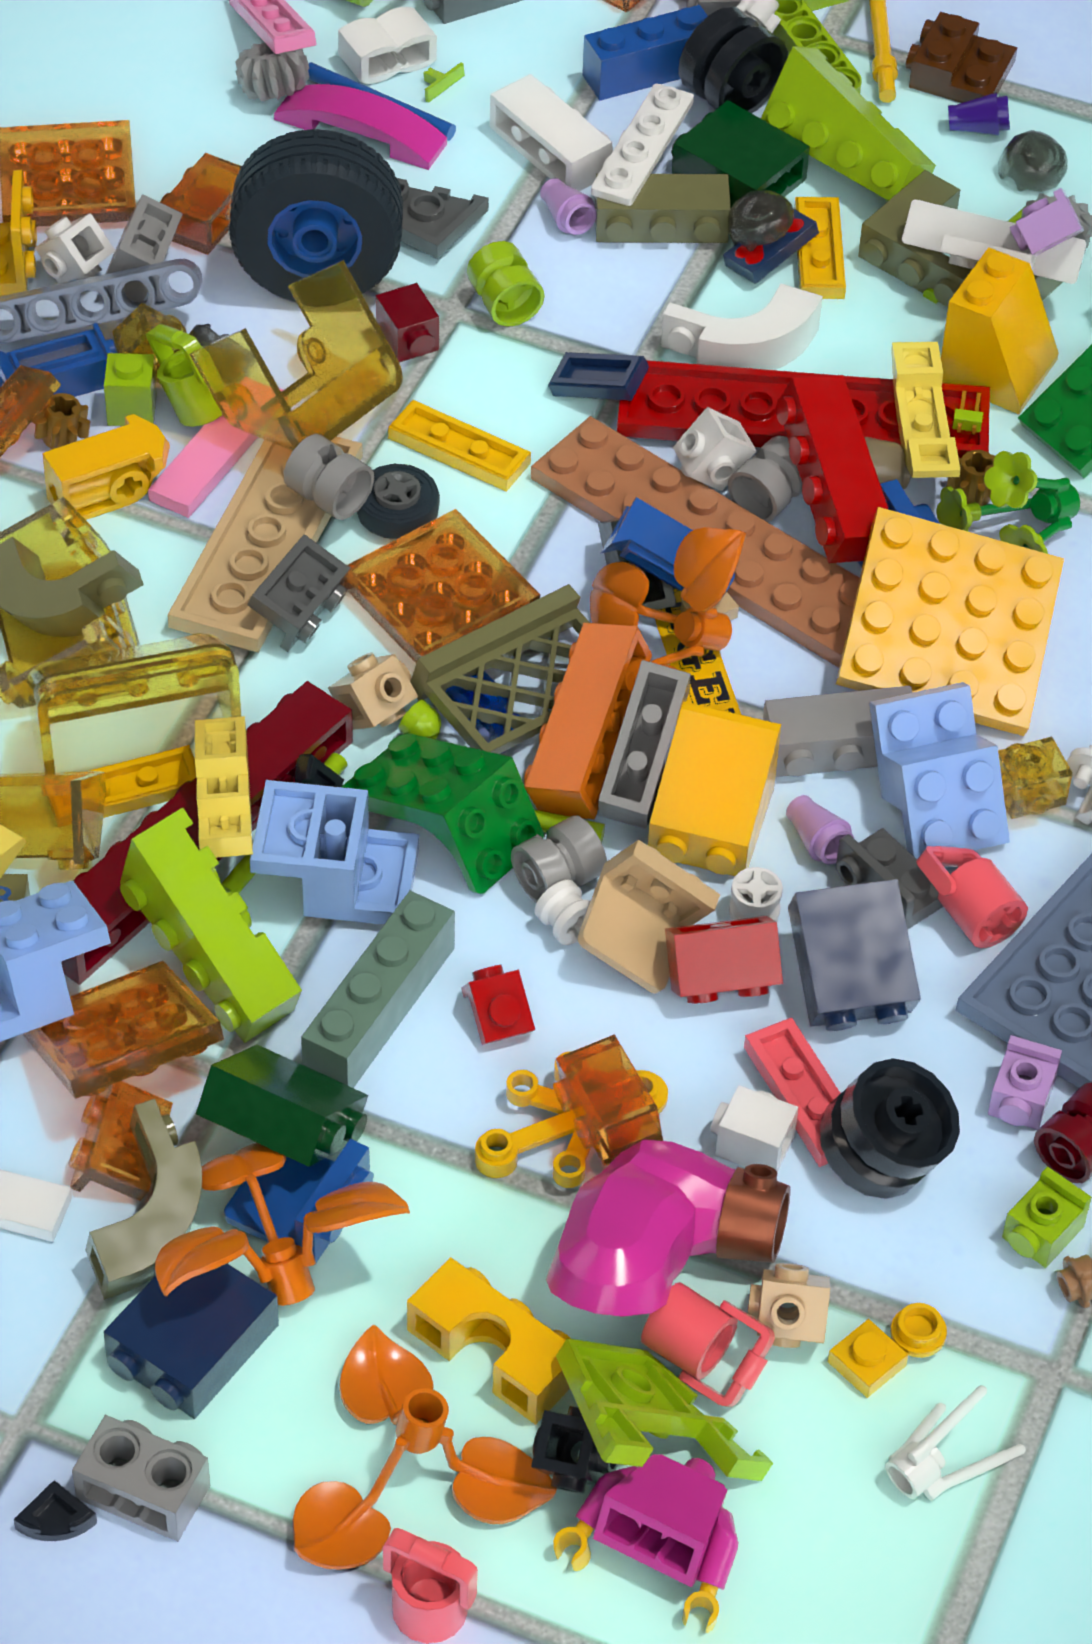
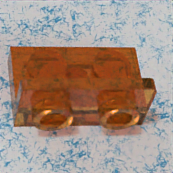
M20 365L0 387V457L19 440L21 433L32 422V418L47 408L50 404L51 396L61 386L51 372Z
M114 1078L101 1094L94 1092L89 1098L81 1118V1122L87 1124L85 1135L80 1137L75 1144L68 1162V1166L75 1169L70 1183L71 1189L81 1192L90 1181H94L141 1201L149 1192L151 1180L130 1128L134 1105L155 1099L161 1115H170L173 1103L117 1078Z

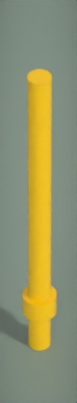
M869 0L875 58L871 64L873 79L878 83L879 99L884 103H890L896 98L895 80L898 76L896 58L891 53L886 0Z

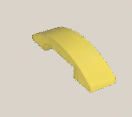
M938 341L892 342V373L897 423L906 466L911 477H960V464L955 437H950L941 387L943 368Z

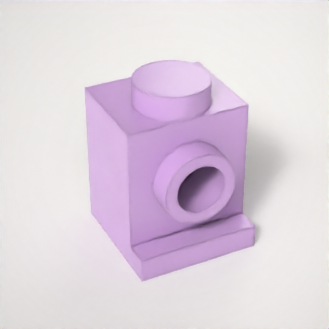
M1059 188L1053 193L1057 200L1049 204L1047 198H1043L1022 210L1025 217L1009 227L1021 251L1029 248L1032 255L1037 256L1084 231L1065 190Z
M1011 1035L992 1090L988 1115L1000 1118L1011 1125H1023L1038 1130L1056 1081L1062 1050Z

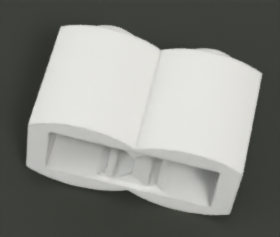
M398 7L383 13L377 19L361 18L341 27L338 30V55L361 83L374 84L391 78L399 71L414 72L434 63L437 60V35L415 8Z

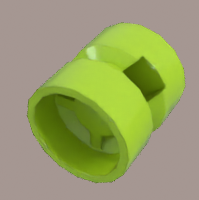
M507 241L492 242L483 246L470 259L466 271L468 279L477 294L482 297L483 304L495 322L507 327L516 326L530 320L538 313L545 298L543 287L529 269L528 263L519 249L513 243Z

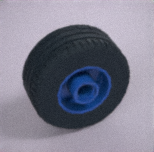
M321 129L289 132L285 135L277 136L258 147L245 160L244 165L241 166L239 174H237L231 200L229 236L232 249L234 250L233 253L238 259L240 266L258 285L276 296L295 303L311 305L336 304L360 296L374 288L392 269L400 251L402 238V191L389 163L383 160L384 158L380 153L367 146L363 141L340 132Z

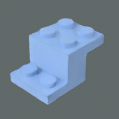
M961 682L869 702L882 798L902 810L907 851L918 859L927 846H948L978 850L1010 843L998 746L976 734L970 685Z
M266 780L253 842V855L250 857V872L302 878L304 916L385 924L409 890L412 891L419 852V834L369 829L368 790Z
M73 880L67 883L47 885L39 893L16 901L0 902V1042L74 1015L61 961L111 943L107 925Z

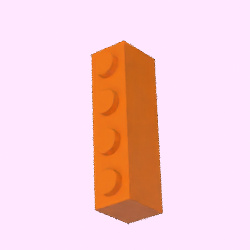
M583 623L577 642L571 645L569 664L563 681L558 683L555 689L554 706L548 722L541 728L539 747L533 764L527 767L524 776L525 789L537 810L595 820L599 809L598 800L641 661L650 662L652 658V653L638 626Z

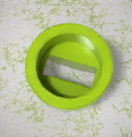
M420 700L403 716L398 730L403 734L409 733L436 739L442 725L441 716L425 700Z

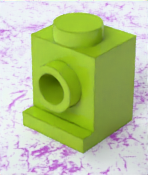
M1047 1166L1042 1171L1040 1179L1007 1213L1002 1238L1008 1241L1018 1254L1032 1258L1047 1268L1085 1227L1092 1197Z

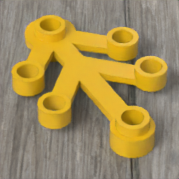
M570 1051L564 1052L556 1058L554 1064L555 1081L564 1088L582 1086L607 1096L591 1101L538 1085L537 1077L530 1071H514L508 1076L506 1081V1097L508 1101L518 1107L531 1105L557 1113L558 1115L511 1133L503 1129L488 1130L478 1138L475 1145L476 1167L487 1177H506L516 1169L518 1154L572 1134L566 1151L560 1152L554 1158L553 1179L561 1187H577L585 1179L586 1160L601 1123L621 1115L616 1132L609 1133L602 1141L601 1158L608 1166L619 1155L612 1153L609 1149L622 1147L626 1150L632 1147L642 1122L654 1119L663 1111L668 1101V1087L660 1076L650 1071L636 1070L620 1077L587 1067L586 1060L582 1055ZM565 1067H574L578 1071L575 1073H566L562 1069ZM526 1085L530 1090L520 1092L515 1090L514 1087ZM637 1091H644V1092H647L648 1094L640 1095V1094H637V1093H635V1092H637ZM501 1147L504 1149L501 1151H493L489 1148ZM573 1166L578 1170L573 1173H566L561 1168Z

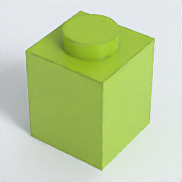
M107 354L104 380L107 426H124L125 416L135 414L154 424L157 400L154 354Z

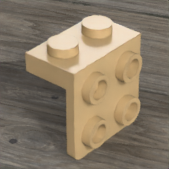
M638 839L604 863L578 934V942L582 948L647 991L656 994L666 987L670 977L665 928L688 926L700 921L715 911L720 894L704 884L697 876L686 872L661 855L658 850Z

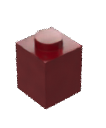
M418 283L375 295L376 329L398 363L439 350V315Z

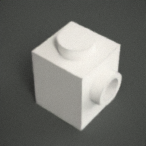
M738 1085L730 1103L721 1102L712 1121L711 1132L717 1134L715 1156L744 1167L751 1164L768 1165L778 1173L795 1138L799 1107L781 1101L768 1092L754 1091Z

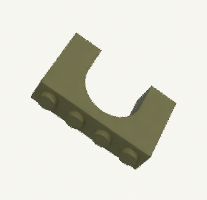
M924 170L862 223L858 257L922 293L927 288H932L936 299L942 305L948 307L949 300L972 269L949 264L950 257L941 252L905 244L902 241L913 200L916 199L958 209L961 189ZM1034 275L1042 301L1063 283Z

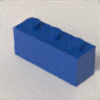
M701 5L586 34L584 35L582 76L599 101L650 88L654 84H665L679 80V59L685 43L695 28L708 15Z

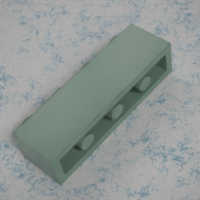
M409 890L301 1036L302 1065L352 1088L356 1086L455 949L454 910Z

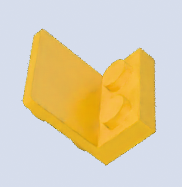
M13 170L11 222L0 223V296L27 291L28 278H36L35 251H29V247L37 246L36 220H31V217H27V214H33L32 186H24L22 170Z

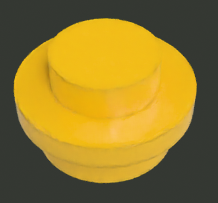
M913 1303L900 1310L894 1316L890 1334L892 1340L907 1352L908 1356L924 1358L932 1356L942 1349L947 1336V1327L944 1319L934 1307L925 1303Z

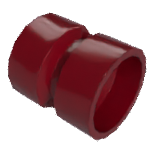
M1092 1083L1082 1085L1063 1104L1062 1110L1053 1114L1035 1132L1033 1140L1036 1151L1046 1166L1072 1183H1084L1092 1177Z

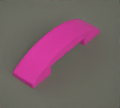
M329 84L306 85L303 89L294 91L292 96L287 95L274 112V120L304 130L315 129L320 122L390 144V158L426 170L431 168L447 146V137L412 111L378 95L345 86Z

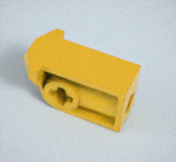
M135 414L125 416L124 426L43 452L47 499L65 527L129 506L147 494L154 477L166 467L170 444L157 425Z

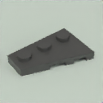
M397 178L403 198L401 241L436 259L448 250L489 210V197L473 194L471 200L451 196V189L434 186L431 192L409 187L406 179Z

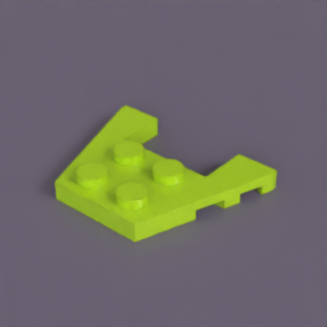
M567 1338L557 1353L556 1358L600 1457L605 1463L643 1467L654 1450L653 1446L640 1432L643 1431L662 1439H667L670 1435L695 1438L726 1477L762 1481L772 1467L773 1462L761 1450H755L753 1455L750 1456L733 1441L738 1430L722 1417L707 1416L693 1405L698 1395L647 1350Z

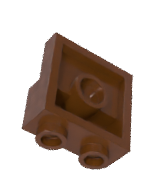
M940 11L935 21L930 19L925 21L920 35L921 46L912 44L908 52L906 69L911 70L909 88L960 103L996 92L998 95L1016 61L1018 47L1001 43L998 40L978 36L979 22Z

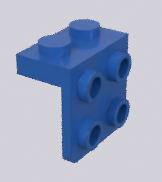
M350 1139L335 1161L325 1158L308 1167L286 1157L284 1166L279 1170L256 1178L278 1239L284 1237L293 1238L295 1245L302 1247L304 1216L309 1212L317 1211L316 1201L340 1188L360 1182H373L374 1173L370 1171L369 1147ZM247 1181L241 1183L225 1206V1220L228 1224L268 1242ZM343 1228L313 1233L312 1252L316 1263L328 1245L336 1241Z

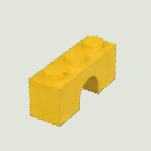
M450 1257L407 1300V1331L448 1361L465 1346L476 1342H487L501 1348L504 1353L493 1364L492 1393L536 1425L542 1419L544 1410L550 1411L570 1390L556 1355L566 1339L571 1338L560 1330L555 1329L552 1331L534 1318L530 1309L520 1300L515 1298L508 1299L494 1289L488 1279L477 1269L472 1267L465 1268Z

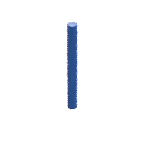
M313 62L309 63V80L313 82L355 88L388 99L425 119L443 133L448 141L453 138L456 132V125Z

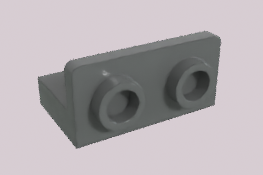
M304 534L252 594L247 605L286 633L280 647L289 652L298 640L306 644L322 623L318 616L324 609L332 613L340 604L348 591L342 584L351 568Z
M884 828L859 843L849 834L839 840L836 870L847 885L898 879L907 930L943 908L938 899L939 892L916 864L917 859Z

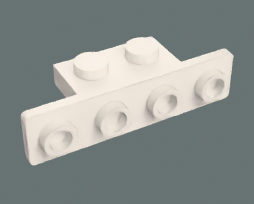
M654 84L629 126L622 132L613 152L606 158L600 173L591 186V195L631 206L693 105L694 95L671 86Z
M916 199L911 202L902 241L905 244L950 254L949 264L970 269L974 268L976 262L979 261L988 247L1030 263L1033 274L1036 276L1069 284H1075L1078 280L1087 245L1085 240L1072 237L1034 256L1029 248L1021 251L1009 228L1016 223Z

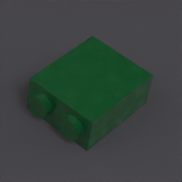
M728 100L714 112L706 114L700 123L687 133L681 134L675 140L671 150L673 156L672 174H728L731 211L754 223L807 179L810 146Z
M256 1044L211 1065L195 1114L310 1167L328 1156H333L336 1152L343 1149L350 1139L355 1141L360 1139L367 1124V1115L363 1111L369 1095Z

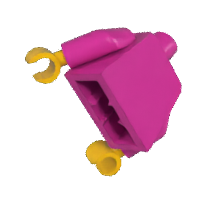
M653 1454L647 1459L643 1467L631 1466L605 1473L598 1479L575 1515L579 1519L576 1526L563 1528L556 1533L553 1540L556 1559L558 1560L568 1546L578 1545L580 1549L574 1554L571 1564L574 1571L584 1569L591 1559L588 1538L593 1530H595L594 1540L691 1588L696 1580L701 1582L699 1591L692 1593L685 1601L682 1621L686 1626L690 1611L696 1607H703L711 1615L705 1633H709L714 1629L719 1614V1604L715 1598L718 1589H725L739 1545L733 1515L723 1507L727 1489L724 1484L715 1480L716 1474L713 1467L707 1461L700 1458H691L683 1465L662 1454Z

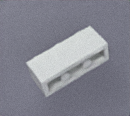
M532 74L490 94V128L550 179H559L565 185L578 191L593 184L596 174L600 173L606 158L613 152V142L604 132L595 128L582 117L578 110L571 108L550 87L545 86Z

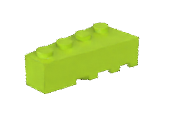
M792 47L761 116L762 120L809 145V155L888 201L924 170L933 174L936 164L899 128H894L881 115L882 111L871 101H867L853 88V83L842 72H837L826 61L828 58L817 48Z
M181 808L131 839L120 881L121 893L133 910H141L150 921L153 935L159 945L166 951L172 950L181 961L184 975L190 985L199 992L203 990L215 1005L214 1011L222 1026L229 1032L235 1031L240 1039L246 1043L292 1013L296 1008L302 989L264 932L253 934L250 929L252 920L247 910L248 906L238 891L235 893L225 891L215 869L220 863L208 846L201 850L197 848L186 831V828L191 826L193 822L184 808Z

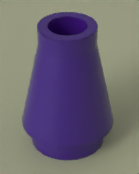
M996 92L957 105H948L949 131L999 135V131L1010 130L1008 96L997 97Z

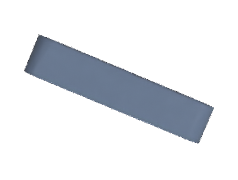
M174 259L0 296V309L7 310L14 318V328L10 330L0 329V343L19 341L90 326L94 323L99 324L187 305L197 297L203 283L201 270L193 261ZM176 271L185 272L191 277L193 288L186 293L176 292L169 284V276ZM130 281L143 283L148 290V298L142 302L131 301L124 292L125 284ZM86 290L98 292L102 296L104 307L95 312L86 310L80 302V294ZM40 300L54 302L58 307L59 317L53 321L42 319L36 312V303Z

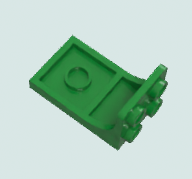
M1092 344L1018 417L1021 425L1083 478L1092 471Z
M405 733L394 738L385 751L370 763L359 767L354 772V776L342 785V788L368 790L369 812L412 822L432 833L452 854L460 867L469 890L475 893H485L513 869L511 851L515 846L537 834L544 838L542 827L513 757Z

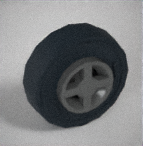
M394 463L373 469L374 484L371 493L363 506L357 511L360 523L371 533L390 539L415 537L428 530L437 519L440 505V494L435 480L424 470L407 464Z

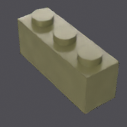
M650 174L631 206L595 197L596 242L728 243L731 211L728 174Z

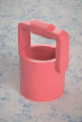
M927 846L917 859L916 864L939 892L938 899L975 947L982 949L1001 943L1011 936L1025 920L1028 911L1025 901L992 860L981 858L972 849L948 846ZM945 867H959L951 874L945 869Z
M681 1282L671 1286L667 1304L650 1313L641 1334V1343L682 1369L678 1376L681 1381L718 1405L725 1407L735 1406L740 1401L745 1390L753 1388L768 1362L765 1356L775 1340V1334L770 1327L726 1300H723L719 1307ZM739 1320L761 1335L752 1350L749 1349L732 1377L734 1381L724 1396L702 1382L701 1379H704L720 1362L735 1335Z
M394 1528L383 1546V1570L392 1574L393 1619L399 1630L414 1641L426 1644L443 1642L455 1636L465 1623L468 1610L473 1605L477 1595L478 1569L475 1564L463 1558L458 1551L447 1544L427 1541L403 1529Z

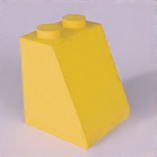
M988 247L949 300L941 352L942 383L990 387V403L1020 415L1058 360L1059 352L1030 263Z
M683 701L649 823L648 846L658 850L661 855L673 863L710 870L720 875L736 876L740 871L749 868L775 787L781 724Z

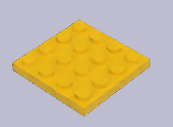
M878 507L871 527L835 684L857 691L911 686L912 693L964 682L970 685L975 723L1025 736L1031 722L1064 558Z

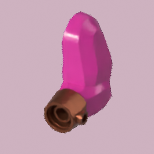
M642 1140L621 1152L600 1174L580 1186L546 1277L550 1292L570 1306L595 1314L620 1317L650 1314L667 1304L672 1283L683 1271L689 1256L715 1253L717 1258L774 1263L784 1236L790 1205L791 1187L777 1181V1171L768 1165L751 1164L746 1166L745 1169L737 1166L735 1170L702 1152L675 1142Z

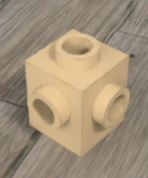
M373 652L367 653L355 659L347 666L350 673L328 687L332 697L352 709L353 730L372 728L378 724L380 727L392 724L406 714L404 706L418 697L410 682L412 678L410 671L404 663L397 659L395 654L375 657Z
M791 1263L776 1264L775 1270L763 1269L762 1285L751 1284L747 1314L758 1319L773 1330L775 1334L774 1346L797 1348L800 1347L801 1341L824 1343L831 1289L830 1277L810 1275L808 1267ZM784 1303H793L795 1306L792 1308H784L781 1305Z

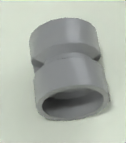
M313 434L302 440L292 451L284 469V482L287 487L305 499L314 500L317 507L335 519L344 520L354 515L366 502L374 484V472L370 466L353 455L344 453L341 447L324 436Z
M784 436L772 437L757 451L752 459H748L728 479V491L732 501L766 522L772 521L789 505L791 498L797 497L802 493L800 474L797 465H794L790 459L789 441Z
M571 816L550 827L545 840L537 834L515 846L511 851V862L516 877L526 894L535 903H537L541 895L549 887L557 882L572 880L577 886L581 887L598 878L604 863L607 862L606 853L599 837L589 823L580 816Z

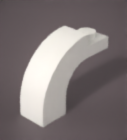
M780 283L766 307L753 315L742 318L716 317L670 302L663 313L661 347L697 358V364L777 370L797 359L812 343L820 326L823 296Z

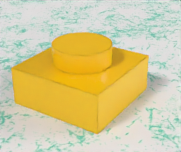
M868 1318L829 1350L828 1363L866 1398H869L907 1366L909 1354Z

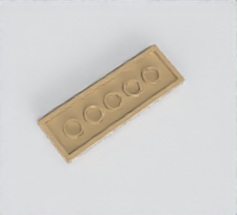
M275 420L168 612V628L259 653L274 624L247 605L252 594L304 534L317 543L331 515L317 507L314 500L305 499L287 487L284 482L286 462L297 445L313 434L324 436L341 447L344 453L351 454L360 461L363 457L362 443Z

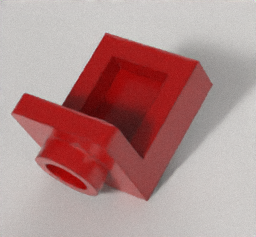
M502 964L486 967L472 972L474 981L468 982L461 987L463 997H469L482 1045L524 1035L536 1030L519 969L504 973Z

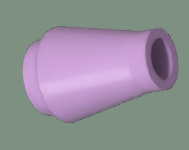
M556 178L544 183L540 196L546 202L558 228L564 233L573 235L587 232L596 220L595 204L592 198L565 185Z
M807 795L798 796L787 807L786 816L795 826L810 856L814 860L822 861L825 864H835L839 840L848 834L854 838L850 824L815 803Z

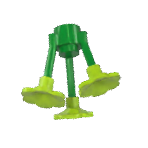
M1001 451L995 456L993 467L986 471L984 477L986 487L991 490L990 499L993 504L982 506L976 502L967 504L964 491L961 488L953 489L949 486L941 490V502L937 505L936 514L938 521L942 525L968 532L972 522L979 521L981 516L1031 509L1035 518L1047 524L1051 523V525L1037 534L1028 525H1022L1018 528L1008 524L999 531L1000 541L1048 554L1044 542L1058 532L1072 528L1071 519L1078 514L1081 502L1076 488L1070 484L1068 478L1056 480L1037 478L1036 473L1031 469V458L1028 454L1024 452L1012 454L1008 451ZM1035 488H1039L1032 498H1028L1030 492Z

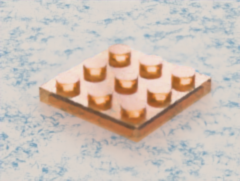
M130 120L0 127L3 223L11 222L13 170H22L24 186H32L33 214H27V217H31V220H36V227L51 226L66 216L72 222L89 213L92 214L97 223L129 221L136 207Z
M457 509L349 563L348 566L351 569L342 584L415 663H417L418 658L541 597V594Z
M163 960L70 996L74 1015L22 1034L75 1099L82 1096L98 1095L107 1090L112 1084L132 1076L148 1075L162 1064L182 1056L198 1055L204 1052L208 1046L225 1040L220 1021Z

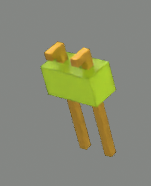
M966 391L962 392L960 409H955L953 429H957V432L965 430L972 431V434H975V432L981 431L983 412H978L981 393H977L975 411L964 410Z

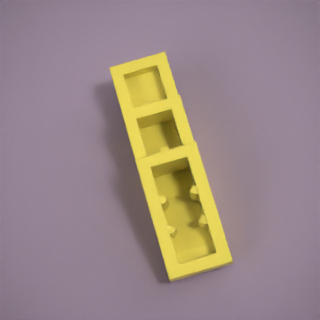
M245 716L195 720L199 848L201 850L208 846L216 858L253 855Z

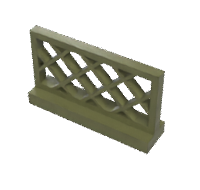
M567 584L418 658L410 681L418 695V701L429 698L471 748L500 754L539 734L542 726L548 722L552 710L548 711V709H552L554 706V696L550 695L552 682H562L566 672L554 669L556 655L569 658L571 648L569 644L558 642L559 633L573 627L580 634L583 623H590L577 608L581 597L570 584ZM527 649L549 653L547 667L520 661L521 653ZM495 668L511 672L510 686L483 680L484 671ZM518 674L545 680L543 694L516 688ZM452 687L473 691L472 705L454 702L444 691ZM480 693L507 699L506 713L478 707ZM514 701L541 707L540 716L535 719L512 715ZM476 720L503 726L502 736L487 742L475 728Z

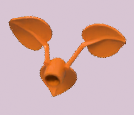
M702 527L689 532L684 537L676 553L674 576L676 581L684 587L680 594L681 599L687 602L691 608L679 615L642 605L648 594L649 580L638 566L627 562H614L604 566L597 573L592 584L593 590L590 593L592 623L637 626L639 614L673 623L676 637L688 648L654 659L651 662L676 670L678 669L668 664L690 656L702 657L704 649L712 651L724 649L731 639L732 624L726 614L717 612V609L713 607L722 599L729 586L742 551L746 533L734 529Z
M252 1143L237 1150L234 1154L222 1155L202 1166V1189L209 1191L224 1190L247 1181L269 1242L262 1248L263 1256L261 1259L249 1245L245 1232L231 1229L224 1233L219 1227H205L180 1235L161 1248L155 1261L156 1277L162 1293L167 1297L171 1291L183 1282L225 1265L244 1254L257 1271L260 1283H267L268 1289L277 1295L278 1305L295 1304L305 1300L315 1291L309 1266L316 1264L312 1252L313 1233L333 1231L392 1215L410 1214L408 1204L385 1184L369 1181L352 1184L324 1195L315 1203L317 1211L309 1212L304 1216L302 1247L295 1245L293 1238L284 1237L278 1239L256 1177L279 1170L284 1166L286 1156L261 1144Z
M372 1325L358 1339L346 1358L340 1377V1398L347 1411L360 1422L376 1424L390 1418L391 1422L396 1425L397 1439L394 1448L370 1493L364 1500L354 1487L338 1481L316 1484L300 1497L293 1515L294 1551L301 1559L308 1563L335 1570L359 1567L375 1559L382 1552L383 1546L389 1537L391 1527L388 1519L371 1507L378 1501L403 1452L406 1450L414 1454H422L433 1450L439 1443L442 1444L449 1468L459 1472L452 1485V1494L456 1503L466 1514L483 1523L505 1524L516 1521L550 1501L555 1496L557 1488L551 1487L552 1479L549 1475L531 1467L533 1459L501 1439L494 1437L470 1439L462 1449L460 1460L456 1455L452 1442L454 1431L451 1428L444 1427L449 1413L448 1403L439 1392L433 1390L434 1383L430 1372L414 1354L393 1342L376 1325Z

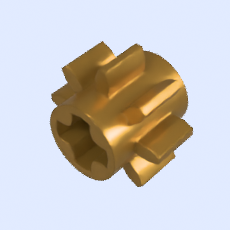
M57 393L47 395L45 407L41 405L34 406L32 423L35 424V439H42L46 446L55 449L76 442L77 437L88 438L91 423L87 419L89 407L81 405L79 400L70 394Z
M983 450L967 452L963 455L962 459L958 458L960 477H948L946 487L951 486L953 489L961 488L966 495L967 504L976 502L980 506L987 505L991 500V490L986 487L984 477L986 471L993 467L995 455Z

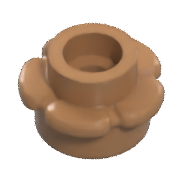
M1087 1254L1075 1259L1066 1256L1063 1259V1269L1057 1271L1060 1289L1068 1302L1078 1300L1083 1308L1090 1307L1089 1301L1092 1300V1259Z

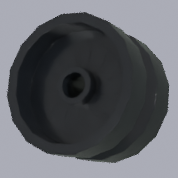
M735 6L723 7L708 15L695 28L685 43L680 56L678 74L684 86L697 96L707 100L708 104L714 109L719 108L729 100L746 111L753 113L770 98L788 58V50L783 40L766 28L759 26L758 22Z
M895 1058L874 1062L827 1106L820 1122L821 1147L832 1170L846 1185L860 1193L884 1199L906 1194L953 1152L960 1134L959 1111L950 1091L934 1073L915 1062Z

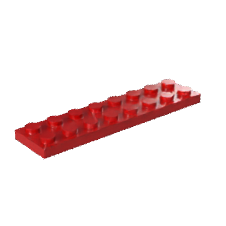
M646 360L649 369L632 401L620 400L617 432L625 437L679 441L682 435L708 407L739 421L754 447L761 448L772 437H787L784 425H781L777 419L776 405L791 378L827 376L831 374ZM844 376L864 437L891 441L901 446L893 379ZM942 383L941 387L950 437H955L958 458L962 459L963 455L971 450H983L989 453L990 387ZM963 391H966L964 410L975 411L977 393H981L978 411L983 412L981 431L975 432V434H972V431L961 430V432H957V429H953L955 409H960Z

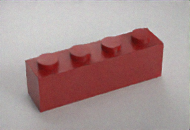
M844 375L792 377L782 396L777 401L776 415L779 423L784 425L789 441L790 459L794 465H797L802 481L803 499L807 505H810L816 523V539L823 546L829 564L864 561L877 508L888 509Z

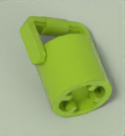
M158 324L146 333V338L160 364L157 370V378L180 423L190 427L201 426L216 420L231 408L234 402L233 393L211 349L201 346L194 336L167 325ZM172 348L179 349L180 351L174 354Z

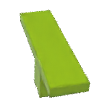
M460 62L445 74L431 67L428 68V71H424V81L431 84L424 89L425 101L431 102L464 77V63Z

